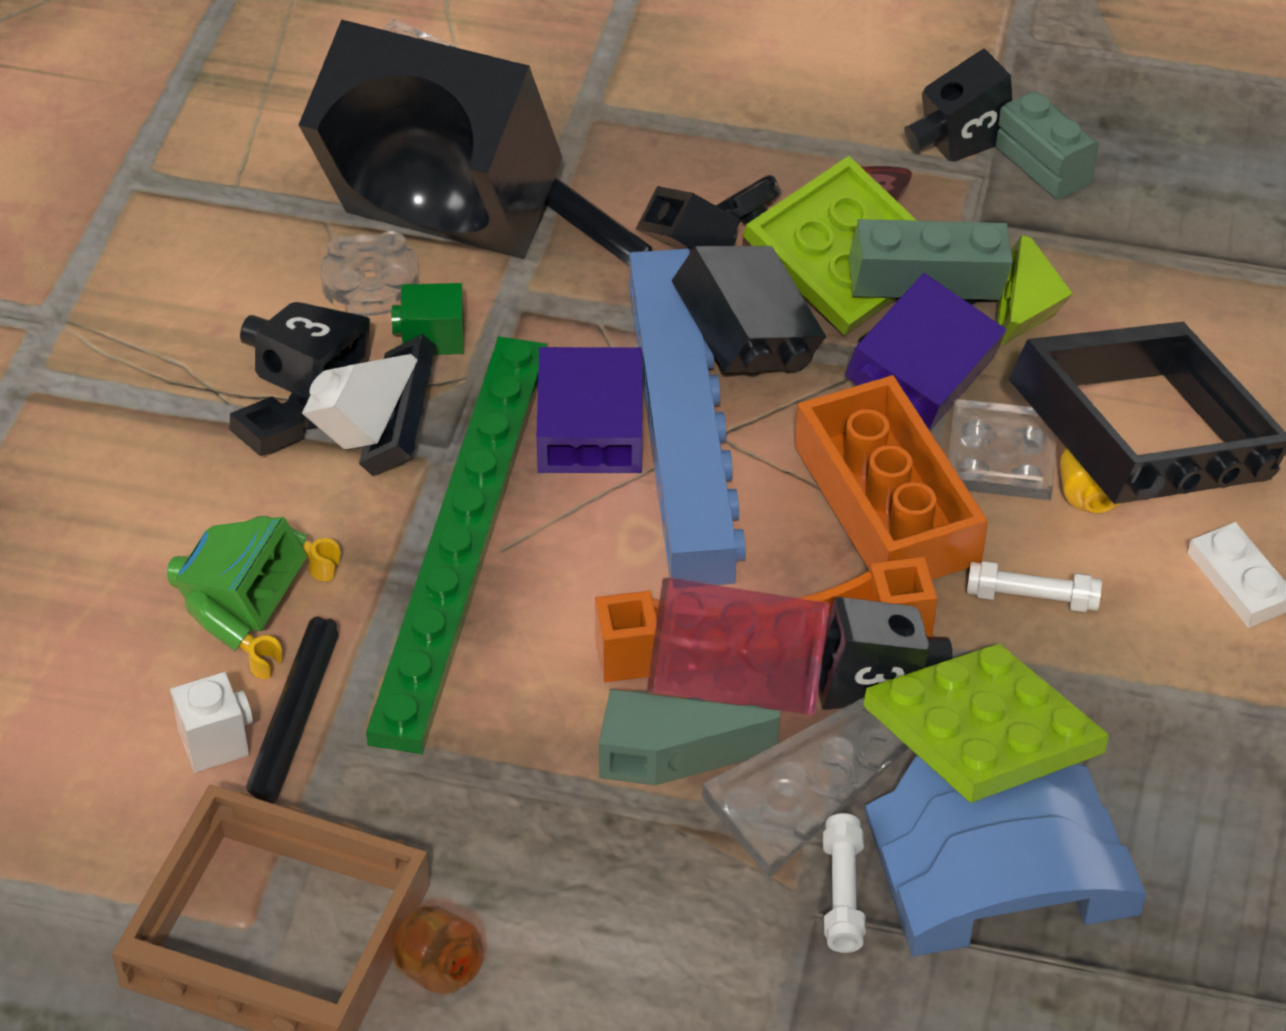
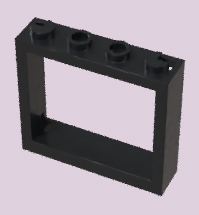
M1184 321L1027 339L1008 379L1114 504L1271 480L1281 469L1279 465L1286 454V432ZM1165 375L1224 443L1137 455L1078 386Z

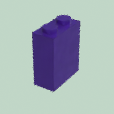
M923 273L855 347L845 376L858 386L894 375L923 422L931 431L995 358L1007 329L932 277Z
M539 347L536 432L538 473H642V347Z

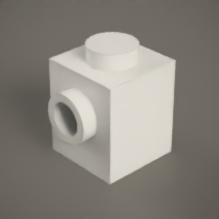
M226 672L170 689L178 732L194 773L249 756L244 726L253 723L252 713L244 691L233 692Z

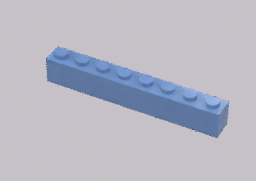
M689 249L629 252V290L637 347H642V384L671 588L735 584L736 562L745 561L746 559L743 529H734L733 521L739 520L737 489H727L726 483L733 479L730 450H721L720 443H726L724 412H715L714 406L720 405L718 375H709L708 369H714V354L706 340L703 339L702 333L671 281L690 254Z

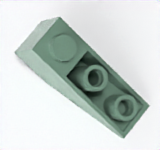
M610 689L599 739V778L659 785L776 753L779 742L781 711L763 709L755 705L740 706L708 702L699 698L684 699L653 695L644 691L629 692Z

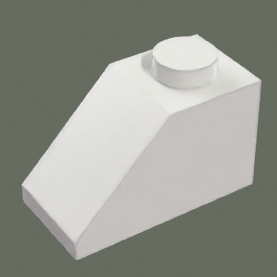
M407 354L322 371L311 384V395L302 414L344 450L377 444L415 367L417 359L413 355Z

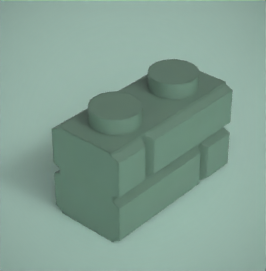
M1032 91L1006 103L1001 108L999 126L1001 128L997 133L996 147L1052 196L1060 200L1088 186L1093 181L1095 170L1093 162L1097 158L1099 142L1087 132L1082 131L1077 122L1067 117L1047 97L1037 91Z

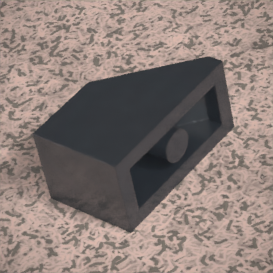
M657 186L635 229L676 249H689V253H691L695 246H734L737 240L736 230L741 220L695 193Z

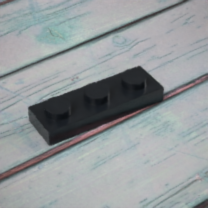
M423 333L384 354V359L411 354L417 359V362L378 443L363 446L359 465L372 476L393 466L397 467L404 464L412 457L415 450L417 430L423 413V403L428 380L431 376V366L436 347Z

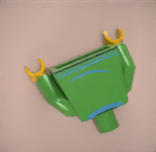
M257 516L245 522L214 525L204 532L189 556H175L170 560L167 567L168 581L173 587L178 588L183 595L187 612L207 632L233 651L240 647L248 653L249 669L255 677L260 679H269L271 677V667L264 659L259 657L270 656L278 663H282V648L280 642L275 637L262 635L254 638L250 635V632L262 631L306 558L309 559V574L314 579L324 582L331 581L334 578L335 565H339L341 551L335 540L320 538L311 543L306 540L307 534L290 527L285 517Z

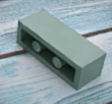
M858 219L849 253L852 293L854 297L901 298L923 273H926L962 299L1001 300L1013 264L1007 223Z

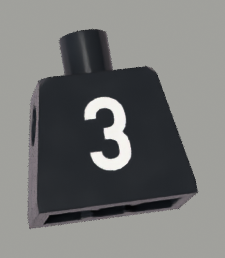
M984 48L927 85L922 91L924 117L904 128L910 146L916 152H919L933 144L948 161L953 162L996 147L997 133L1001 128L999 126L1000 110L1006 103L1012 101L1011 75Z
M293 302L288 304L270 320L249 315L242 324L240 340L243 344L255 347V371L260 378L308 400L311 395V384L322 371L369 362L370 318L311 304Z
M835 597L812 664L822 710L863 706L866 688L952 659V644L948 637H927L920 611L914 606Z

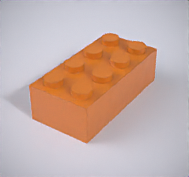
M894 375L797 404L795 448L869 570L870 563L925 557L931 579H936L970 568L971 562L982 563L988 520Z

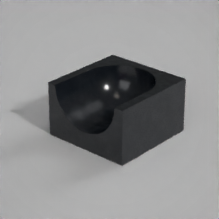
M342 19L298 124L346 213L524 259L563 158L529 65Z

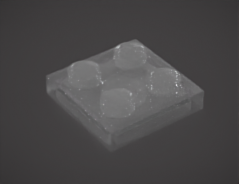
M955 399L948 460L968 491L1051 500L1057 436L1032 407Z

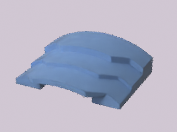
M916 756L895 791L865 805V815L911 957L969 947L973 922L975 919L1074 901L1077 904L1084 925L1142 914L1146 893L1127 846L1121 845L1108 810L1102 806L1087 766L1075 764L970 803L919 756Z

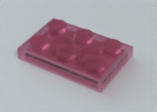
M663 578L647 691L737 705H755L765 709L814 715L830 603L681 579Z

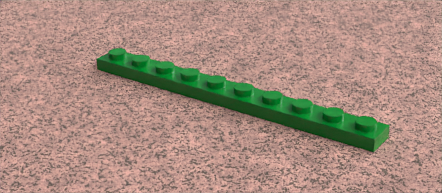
M500 336L497 338L366 730L367 746L423 755L538 391L539 347H548L547 343Z

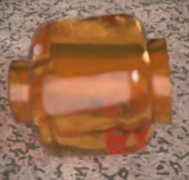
M438 905L422 906L410 913L400 924L394 937L392 953L395 966L404 977L431 992L444 995L458 991L475 978L482 965L484 946L481 933L472 922Z

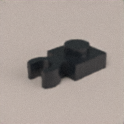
M292 393L288 401L282 404L271 396L230 413L229 430L259 456L303 439V429H315L318 427L302 414L308 400L295 393Z

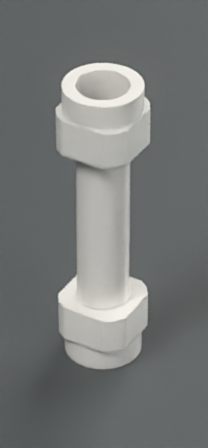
M971 562L967 594L977 595V598L994 600L995 592L1070 602L1071 611H1098L1102 579L1091 578L1089 574L1074 573L1072 581L998 571V562Z
M846 813L830 816L826 820L825 831H823V850L825 853L832 855L833 910L824 916V935L827 938L828 947L840 953H850L859 950L863 946V936L866 934V915L857 910L855 858V855L864 849V831L861 828L860 820L856 816Z

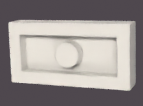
M1236 522L1190 540L1187 554L1248 628L1286 613V581Z

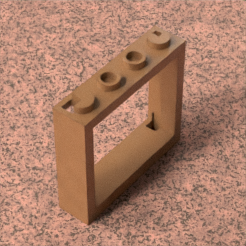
M209 784L112 952L119 986L251 1031H358L430 887L427 852L407 846L403 840L391 841L365 833L357 826L349 823L336 824L311 816L298 807L278 806L256 799L250 793L243 790L240 794ZM224 837L394 890L337 1004L162 947Z

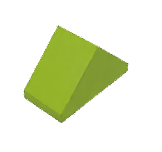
M1021 235L1011 249L1013 264L1001 300L998 302L996 322L1007 329L1000 344L1001 346L1054 317L1073 294L1034 240L1024 235Z

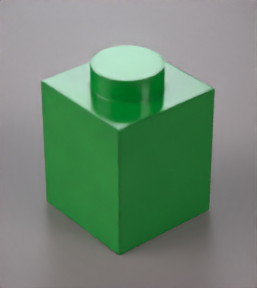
M462 283L402 284L401 305H392L391 308L392 334L402 335L403 344L423 333L436 345L434 355L464 354Z

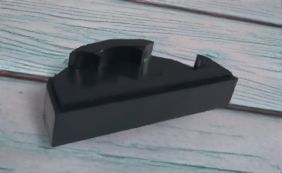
M770 174L721 201L716 206L736 218H740L742 223L746 224L767 211L766 203L777 197L782 190L775 176Z

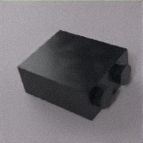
M695 246L671 280L724 373L794 372L802 370L811 362L813 354L827 337L772 246Z

